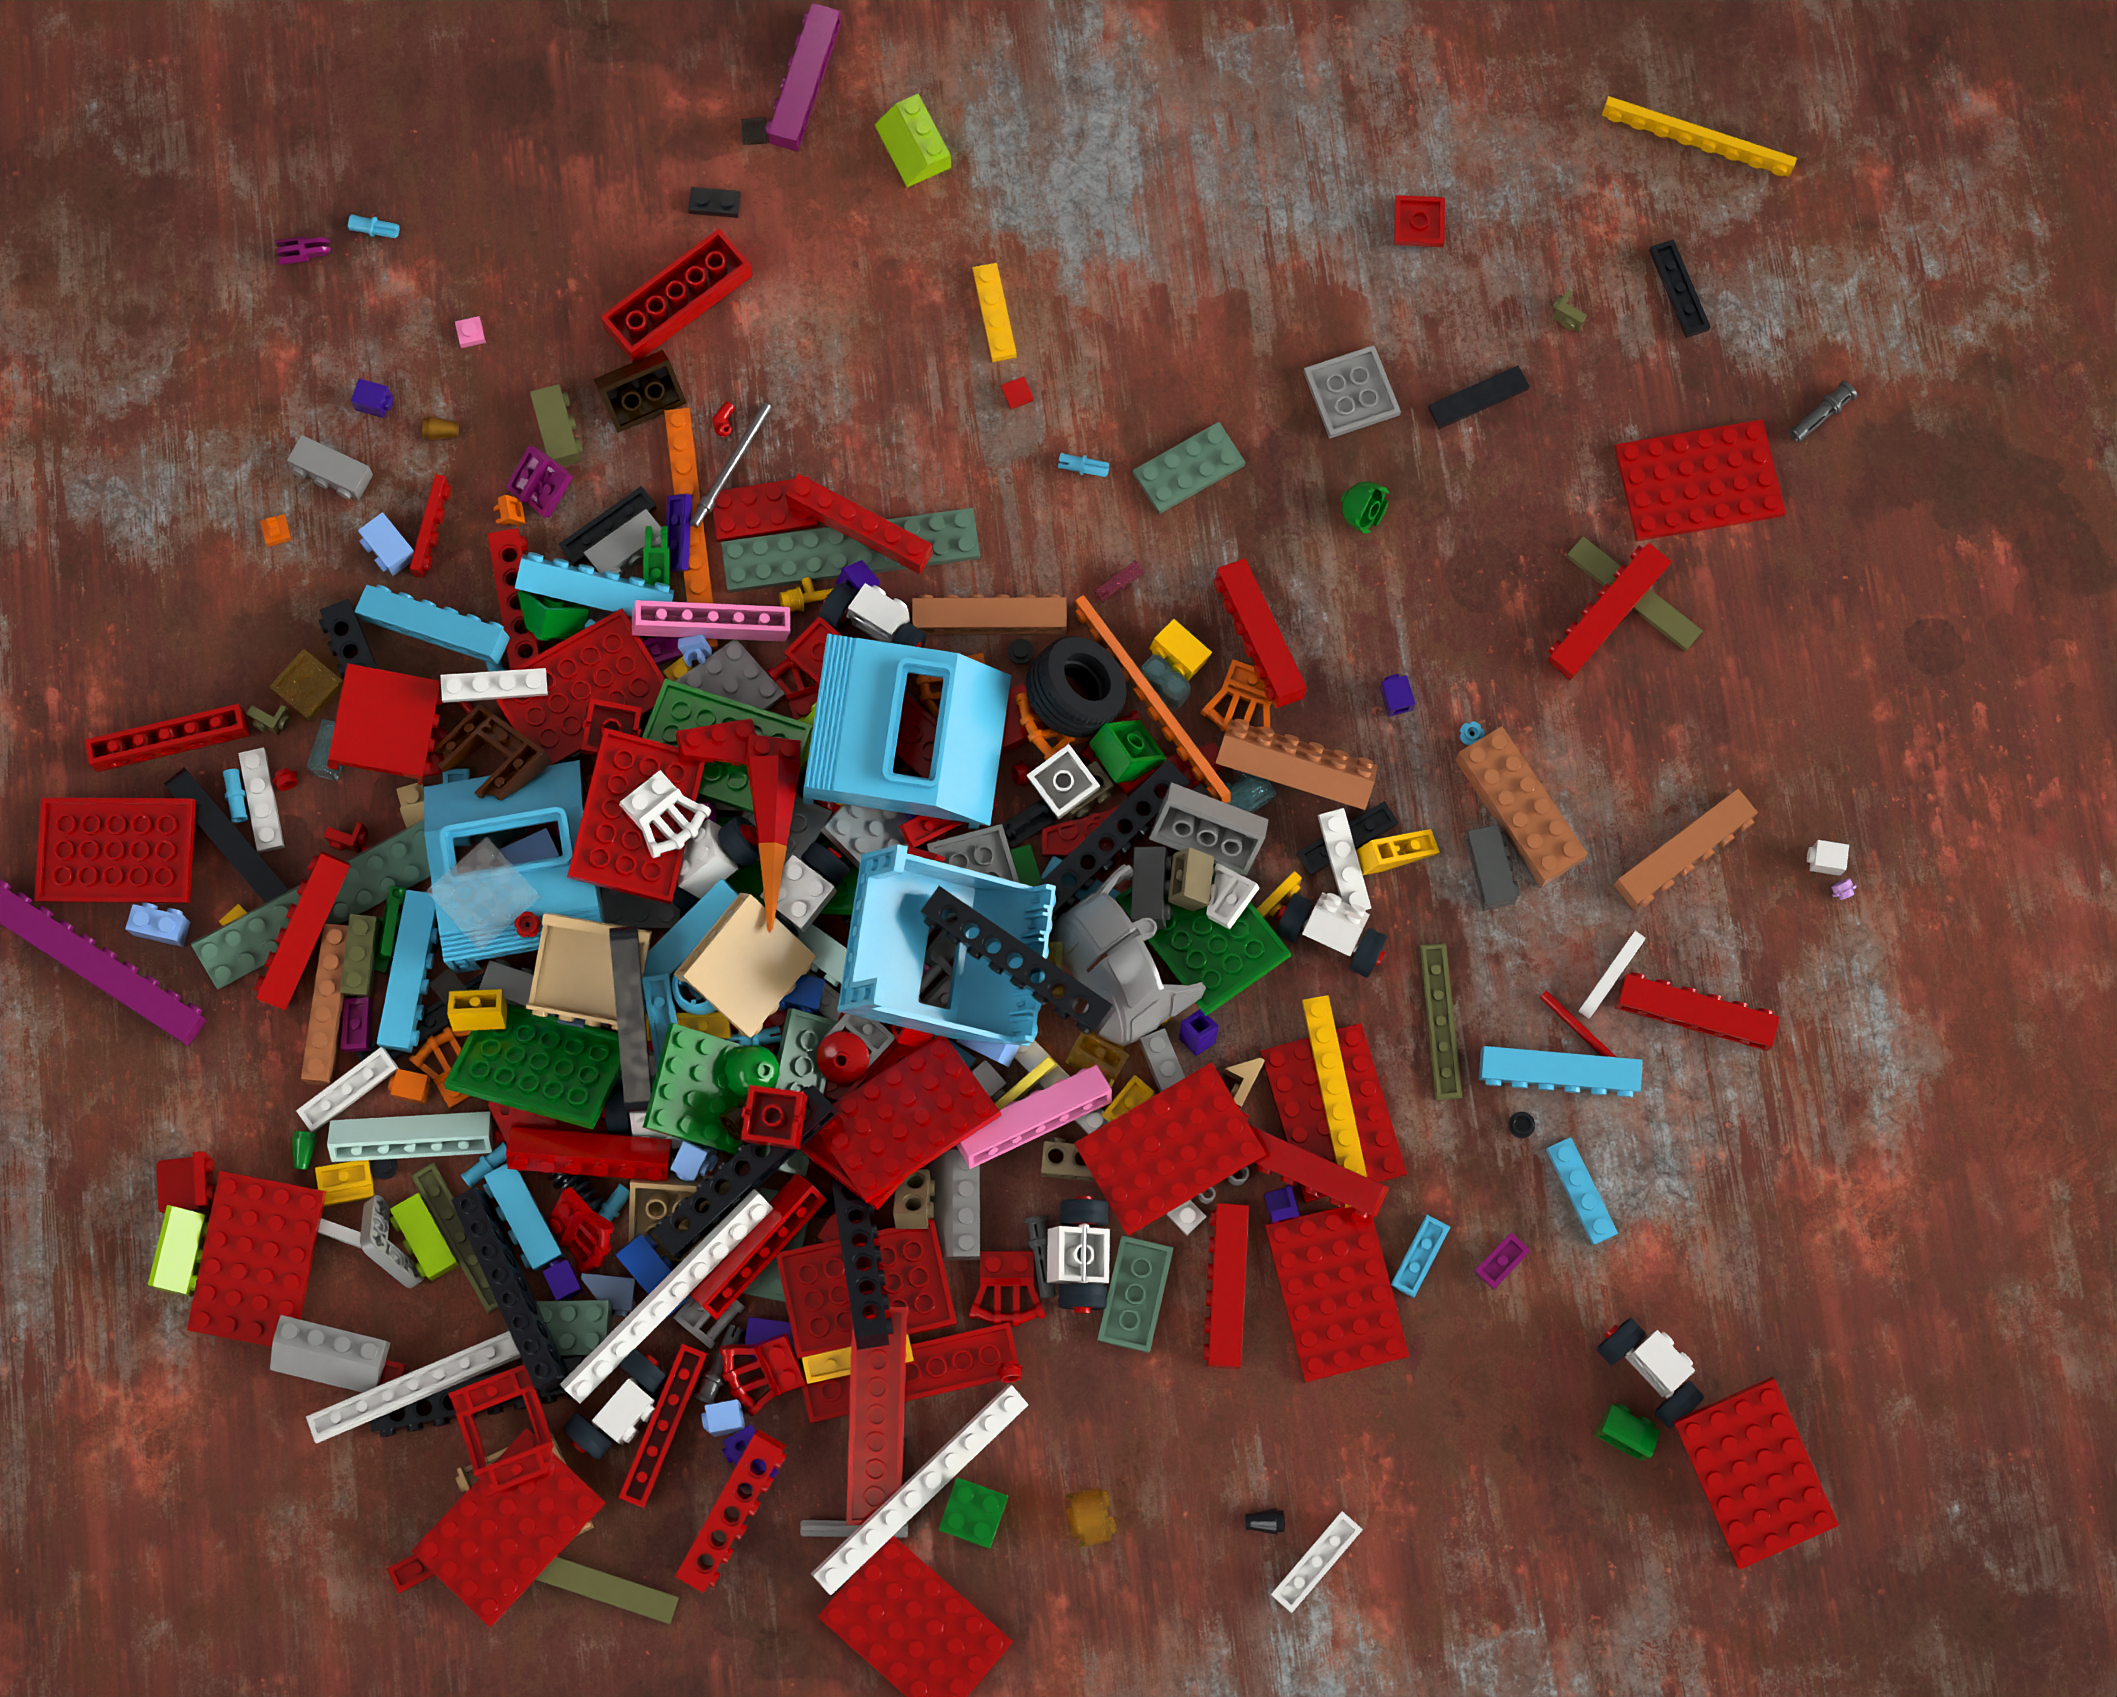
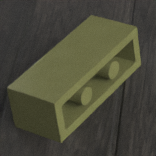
M559 384L530 391L547 456L561 466L581 462L579 453L583 452L580 438H574L573 430L577 429L573 414L568 415L566 407L571 406L567 391L562 392Z
M350 914L340 993L347 997H369L373 999L377 952L382 921L376 916Z

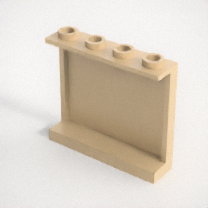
M740 893L680 965L674 975L680 981L687 982L730 1021L739 1030L738 1034L740 1036L751 1038L763 1028L762 1023L766 1018L778 1010L779 1002L783 997L794 990L796 987L795 982L799 977L811 969L812 961L816 958V955L777 918L774 920L773 930L769 933L767 931L765 907L751 894Z
M545 912L542 919L543 927L529 1003L526 1009H531L533 1015L548 1017V1013L558 1014V1019L574 1022L575 1018L585 1019V1024L600 1027L601 1022L612 1024L611 1029L618 1030L609 929L625 926ZM638 929L643 977L652 931Z

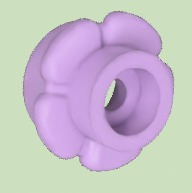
M1850 878L1842 880L1831 886L1833 890L1832 896L1839 897L1840 900L1846 899L1854 895L1853 890L1857 886L1856 884L1853 885Z

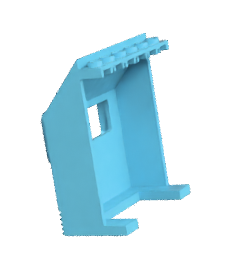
M827 634L804 783L803 804L813 805L814 800L968 822L969 829L978 830L980 824L990 826L1011 675L959 653ZM908 673L943 678L929 778L893 773Z
M580 760L549 765L525 786L502 800H498L495 796L491 795L479 798L474 793L490 776L424 787V835L444 963L455 974L481 970L480 960L538 950L543 927L542 919L545 912L605 923L600 886L567 878L586 802L584 786L586 785L580 767ZM554 821L558 822L563 851L562 856L458 873L454 839ZM523 912H532L541 920L539 932L534 937H521L516 931L517 928L514 926L515 919ZM527 922V923L525 924V926H526V927H529V926H530V923Z
M899 844L862 854L837 1011L952 1039L1030 1047V1043L1034 1042L1038 1032L1037 1017L1041 1003L1031 996L1033 992L1026 987L1021 990L1010 982L1011 977L1004 972L999 975L988 967L989 962L982 957L980 960H977L966 952L968 947L962 943H959L958 946L956 945L947 1009L919 1003L918 999L929 926L923 922L925 918L920 911L937 887L941 886L1047 959L1049 953L1048 939L1052 930V910L1056 903V886L1043 884L1032 887L907 854V847ZM970 928L966 933V937L970 939L977 937L979 929ZM997 942L991 943L988 947V952L992 954L997 953L1001 949V944ZM1020 957L1013 958L1009 963V967L1019 968L1023 963V959ZM1042 972L1034 973L1031 977V982H1042L1045 974Z

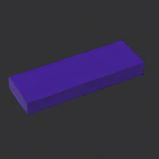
M689 494L671 495L667 498L666 526H668V546H670V573L688 571L691 527L689 522L691 521L692 495Z

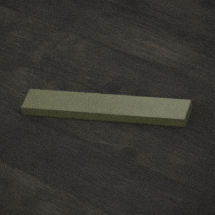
M1584 536L1566 556V558L1603 587L1606 583L1610 586L1614 583L1616 578L1613 575L1621 567ZM1651 589L1632 608L1633 611L1685 652L1703 632V630Z
M1446 943L1420 945L1419 951L1435 1101L1462 1099Z
M433 1162L410 1176L483 1307L490 1314L498 1309L499 1306L451 1200L454 1199V1196L436 1164Z
M556 1557L536 1579L671 1624L679 1600L678 1596L560 1557Z

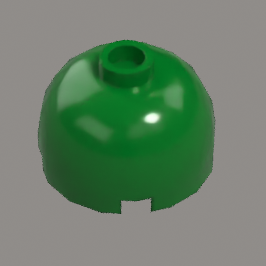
M1364 481L1358 482L1349 490H1346L1341 498L1342 514L1345 521L1361 533L1371 532L1368 528L1372 524L1377 526L1387 509L1388 500L1384 499L1385 493L1389 494L1387 488L1375 482Z
M748 1045L734 1050L727 1058L724 1068L729 1081L727 1083L729 1088L740 1097L748 1095L749 1085L774 1088L780 1075L779 1063L775 1055L769 1049L759 1045Z

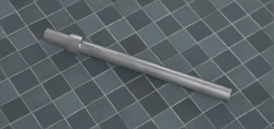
M763 402L707 495L702 496L697 504L698 509L689 522L693 527L698 528L706 514L711 513L715 506L714 501L772 407L768 403Z

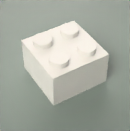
M1069 744L1027 774L1028 780L1058 820L1100 789L1099 783Z

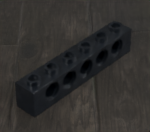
M349 598L320 609L322 619H319L324 634L329 633L332 640L328 642L332 655H338L340 660L337 668L342 679L345 677L347 663L378 669ZM341 628H349L345 635H337ZM358 650L355 657L346 658L349 651Z

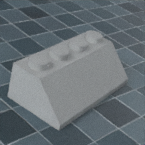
M1171 782L1160 806L1149 839L1179 851L1191 847L1213 856V864L1218 863L1234 872L1247 876L1266 837L1268 819Z
M948 1150L927 1164L930 1179L935 1180V1196H930V1202L934 1204V1216L929 1219H934L943 1261L980 1260V1165L969 1169L959 1150Z
M280 1315L272 1344L270 1370L363 1393L379 1386L391 1343Z

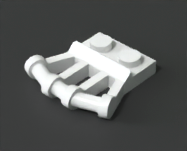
M661 770L624 798L619 804L642 830L652 858L660 857L661 853L670 850H680L685 846V841L689 838L693 839L698 835V830L704 819L708 818L711 813V809L707 806L698 804L683 796L679 788L677 789ZM675 803L695 813L691 822H688L674 806ZM665 811L682 828L679 834L674 833L660 817ZM653 822L668 840L657 843L649 824Z

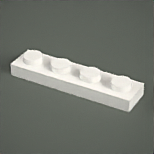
M546 668L440 675L443 703L548 696Z
M263 747L238 753L258 853L285 848L266 749Z
M1344 808L1317 815L1342 902L1349 905H1359L1365 910L1371 909Z
M380 1047L296 1111L309 1130L315 1132L399 1068L386 1049Z
M1342 1511L1271 1593V1596L1292 1613L1363 1529Z

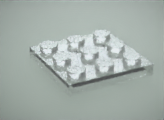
M488 837L426 891L480 951L541 898L540 894Z

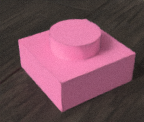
M479 316L455 322L461 348L486 343Z

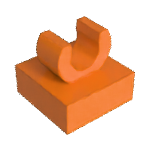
M508 495L499 497V504L493 508L494 511L500 512L501 518L495 520L496 523L514 526L525 524L522 502Z
M285 514L272 516L260 521L267 547L292 541Z

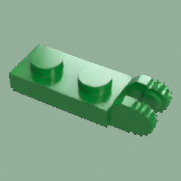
M646 526L645 545L643 547L644 583L655 585L658 582L670 586L668 526H662L660 530L661 546H652V526Z

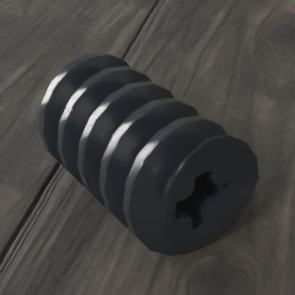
M553 1173L548 1178L549 1181L555 1180L552 1185L555 1189L561 1188L559 1195L562 1194L563 1190L571 1186L594 1212L597 1213L600 1210L599 1204L603 1197H593L597 1191L596 1187L587 1189L591 1182L590 1179L581 1181L580 1179L583 1175Z

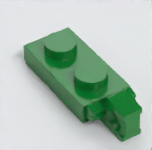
M390 885L388 888L377 952L378 959L388 960L391 953L394 954L397 938H394L395 928H399L402 913L398 912V908L404 903L406 888Z

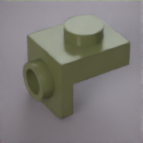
M1568 289L1564 296L1559 295L1552 307L1556 309L1553 319L1560 322L1564 328L1575 330L1579 333L1587 315L1567 304L1572 294V291Z
M252 705L246 713L251 719L253 727L262 732L267 729L279 735L281 730H285L291 721V712L284 705L280 706L274 717Z

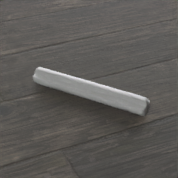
M802 1520L800 1534L803 1537H849L861 1525H846V1520ZM907 1522L894 1534L896 1538L907 1537Z

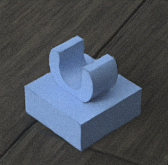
M703 634L678 639V648L683 654V659L688 667L692 666V660L698 659L700 664H704L706 658L712 655V648Z

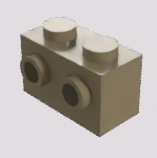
M1191 847L1174 853L1168 902L1190 911H1196L1208 906L1211 899L1210 891L1214 874V857Z

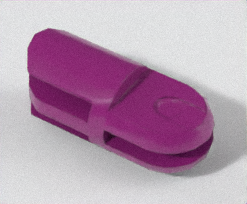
M303 236L275 240L276 246L280 247L276 249L277 255L282 256L278 258V265L306 262L310 258L329 255L331 251L330 247H325L330 245V241L324 237L306 239Z

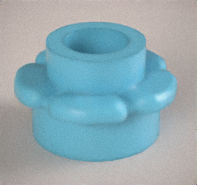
M1477 722L1465 723L1460 728V739L1468 746L1485 737L1484 729H1481V725Z

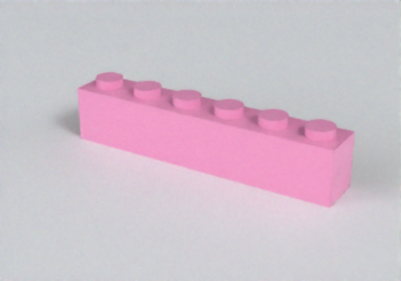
M635 600L632 609V635L686 638L703 634L705 638L786 642L790 633V607Z
M1097 1065L1091 1068H1083L1076 1075L1067 1079H1060L1044 1090H1036L1027 1098L1010 1102L1005 1108L1000 1110L1002 1116L956 1146L969 1169L1112 1103V1089Z

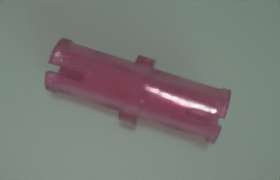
M1136 560L1132 561L1131 564L1118 573H1112L1110 579L1093 589L1095 594H1098L1097 597L1102 603L1119 590H1125L1127 584L1144 574L1143 569L1139 568L1141 566Z

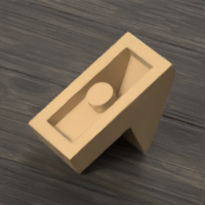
M415 783L396 789L401 804L400 812L406 828L424 819L423 783L421 785Z
M1262 1058L1234 1065L1224 1070L1225 1075L1241 1082V1085L1235 1083L1230 1093L1239 1109L1244 1104L1265 1062Z

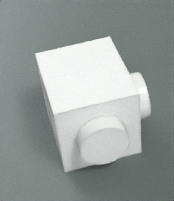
M1817 840L1808 849L1807 862L1810 863L1809 871L1841 876L1847 868L1849 845Z

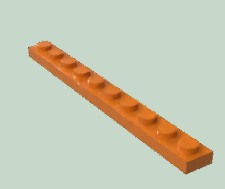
M690 408L665 410L674 495H692V519L698 509L697 504L701 500ZM704 521L701 522L698 528L692 525L690 527L688 571H683L687 603L713 604ZM705 638L712 650L719 649L718 639Z
M1082 595L1076 599V610L1074 613L1081 624L1086 623L1090 628L1089 634L1094 642H1100L1115 658L1123 672L1125 682L1129 681L1133 686L1132 691L1139 702L1144 701L1148 706L1147 712L1154 722L1158 720L1163 728L1161 730L1165 738L1169 742L1173 740L1178 747L1176 751L1184 762L1188 760L1193 767L1191 771L1194 777L1199 782L1202 780L1208 787L1206 792L1209 797L1224 803L1230 802L1231 792L1086 597Z

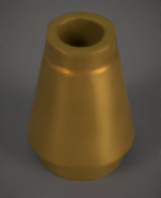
M431 415L429 418L423 417L422 438H428V441L458 438L459 422Z

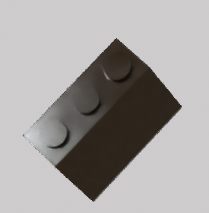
M663 349L593 379L617 433L665 413V410H672L687 403L670 360Z

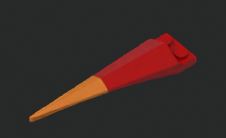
M749 734L747 737L746 765L758 838L767 931L770 933L774 926L801 766V741Z

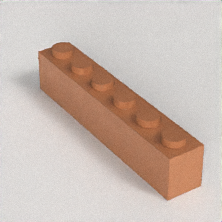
M977 594L971 595L969 598H959L957 595H945L944 598L920 595L918 598H912V625L921 629L927 635L1066 634V597H1061L1058 594H1049L1046 597L1024 594L1020 598H1010L1009 595L1005 594L996 595L995 598H984L983 595Z
M1739 789L1735 790L1620 877L1614 884L1615 888L1632 909L1639 905L1644 908L1655 899L1654 893L1658 890L1665 892L1675 884L1673 881L1675 877L1679 874L1685 877L1695 869L1693 866L1695 862L1699 859L1702 862L1709 859L1715 853L1713 849L1719 844L1722 847L1726 846L1735 838L1733 834L1741 829L1744 832L1755 823L1753 818L1758 813L1757 810Z
M324 924L301 1074V1079L310 1085L330 1086L334 1083L342 1032L344 999L347 998V996L340 993L348 926Z

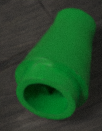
M294 1130V1137H291L292 1168L309 1169V1163L318 1141L315 1139V1132Z

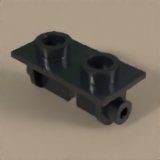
M1041 799L1002 825L1006 838L1012 847H1015L1055 822L1056 818L1049 806Z

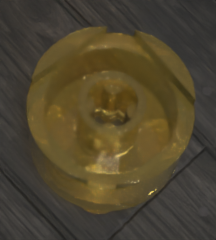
M1099 1487L1066 1494L1065 1501L1071 1500V1507L1066 1508L1073 1538L1079 1537L1080 1539L1076 1546L1083 1548L1111 1541L1112 1535L1117 1533L1114 1518H1109L1107 1507L1110 1506V1500L1107 1490L1101 1491Z

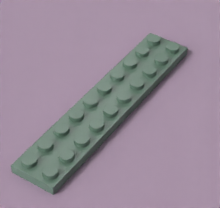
M973 508L887 519L932 543L933 554L926 566L980 559ZM831 527L721 542L728 593L802 583L801 580L809 577L812 582L839 578L842 568L861 560L865 562L873 573L908 569Z
M424 819L346 860L350 863V868L325 924L340 925L349 920L350 914L358 915L387 900L390 885L407 889L431 876L424 835ZM299 886L191 943L192 948L217 990L263 966L270 951L276 952L279 943L275 942L280 928L286 929L290 919L286 918V914L291 903L297 904L300 895L296 893Z

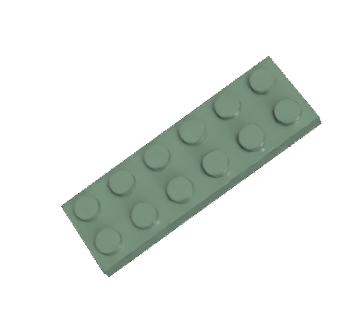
M793 1008L787 1010L777 1056L780 1075L774 1088L801 1091L807 1086L814 1085L824 1094L827 1078L818 1067L816 1055L820 1043L825 1038L824 1036L838 1021ZM810 1109L805 1110L804 1120L809 1117ZM763 1146L759 1151V1157H766L770 1152V1146ZM798 1150L777 1171L792 1175L798 1173L802 1177H806L810 1158Z

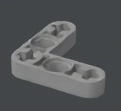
M375 1195L366 1201L363 1206L360 1245L367 1256L405 1287L411 1289L421 1283L424 1278H422L417 1270L416 1263L388 1240L390 1208L383 1197Z

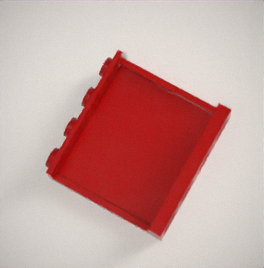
M347 663L327 768L338 770L339 765L415 778L418 779L417 785H421L423 777L429 776L431 762H427L426 758L427 753L433 754L435 738L430 736L432 729L437 730L440 714H435L436 705L442 706V692L439 690L441 681Z

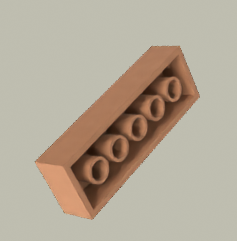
M1229 719L1216 760V764L1366 810L1378 767L1370 759L1363 757L1359 759L1353 758L1342 750L1331 751L1324 749V746L1319 743L1309 742L1308 744L1299 741V738L1290 734H1285L1284 736L1276 734L1274 730L1268 727L1257 728L1251 726L1249 722L1242 719Z
M1503 726L1458 753L1455 761L1501 830L1504 831L1505 836L1540 888L1584 862L1588 856L1587 851Z

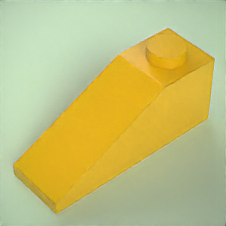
M1432 829L1371 840L1356 850L1362 875L1383 872L1440 853Z

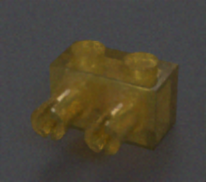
M1081 1032L1065 1062L1079 1070L1097 1065L1109 1086L1112 1087L1129 1056L1125 1052L1128 1045L1124 1047L1113 1042L1110 1044L1091 1032L1089 1035Z

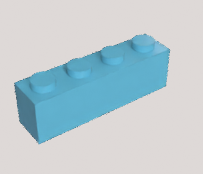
M506 1163L484 1175L487 1182L483 1185L490 1199L495 1197L499 1206L495 1209L502 1222L508 1221L511 1230L507 1232L514 1245L520 1244L524 1252L520 1254V1257L526 1268L532 1267L535 1272H538L547 1267L549 1263L565 1257L520 1171L507 1169Z

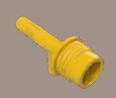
M806 577L801 580L805 593L802 594L800 587L780 592V606L790 607V612H803L805 603L824 600L834 588L814 591L812 580Z

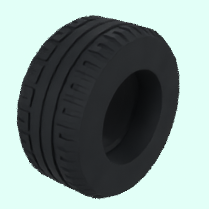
M1065 636L1056 639L1031 662L1027 669L1026 690L1033 710L1048 727L1062 735L1075 738L1091 737L1097 734L1104 723L1112 722L1125 705L1126 683L1120 666L1105 648L1087 638ZM1065 675L1070 676L1081 685L1087 699L1082 698L1073 691Z

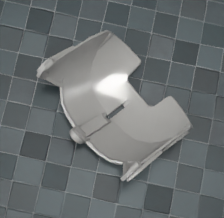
M1126 864L1118 868L1098 887L1097 891L1089 894L1058 917L1052 925L1048 939L1049 961L1062 970L1067 966L1076 980L1114 1005V1013L1098 1036L1124 1047L1153 1032L1168 1018L1178 1015L1198 1001L1206 989L1202 982L1189 986L1162 984L1156 965L1143 942L1155 935L1157 930L1156 922L1151 918H1142L1132 923L1119 904L1108 895L1120 882L1125 879H1132L1133 869L1130 865L1126 866ZM1107 953L1108 956L1105 957L1103 960H1101V961L1088 973V972H1087V969H1088L1101 955ZM1088 1004L1086 1005L1083 1013H1085L1088 1010Z

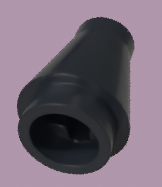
M1273 1508L1246 1514V1530L1278 1535V1532H1285L1284 1510Z

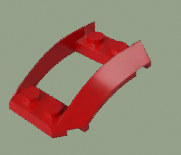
M524 1364L448 1393L467 1446L474 1476L485 1483L491 1490L499 1492L549 1471L554 1445L537 1391ZM523 1395L539 1446L489 1465L473 1414Z

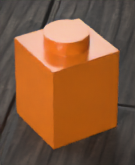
M397 1069L396 1074L390 1078L388 1090L391 1091L390 1095L395 1099L426 1105L432 1079L428 1075Z

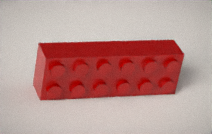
M718 228L600 316L603 327L629 359L635 362L647 356L753 276L751 264L723 231Z

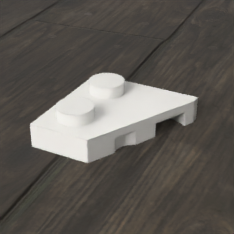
M1217 863L1214 868L1216 873L1215 881L1211 885L1210 891L1211 900L1209 901L1206 914L1209 919L1230 929L1259 890V886L1250 879Z

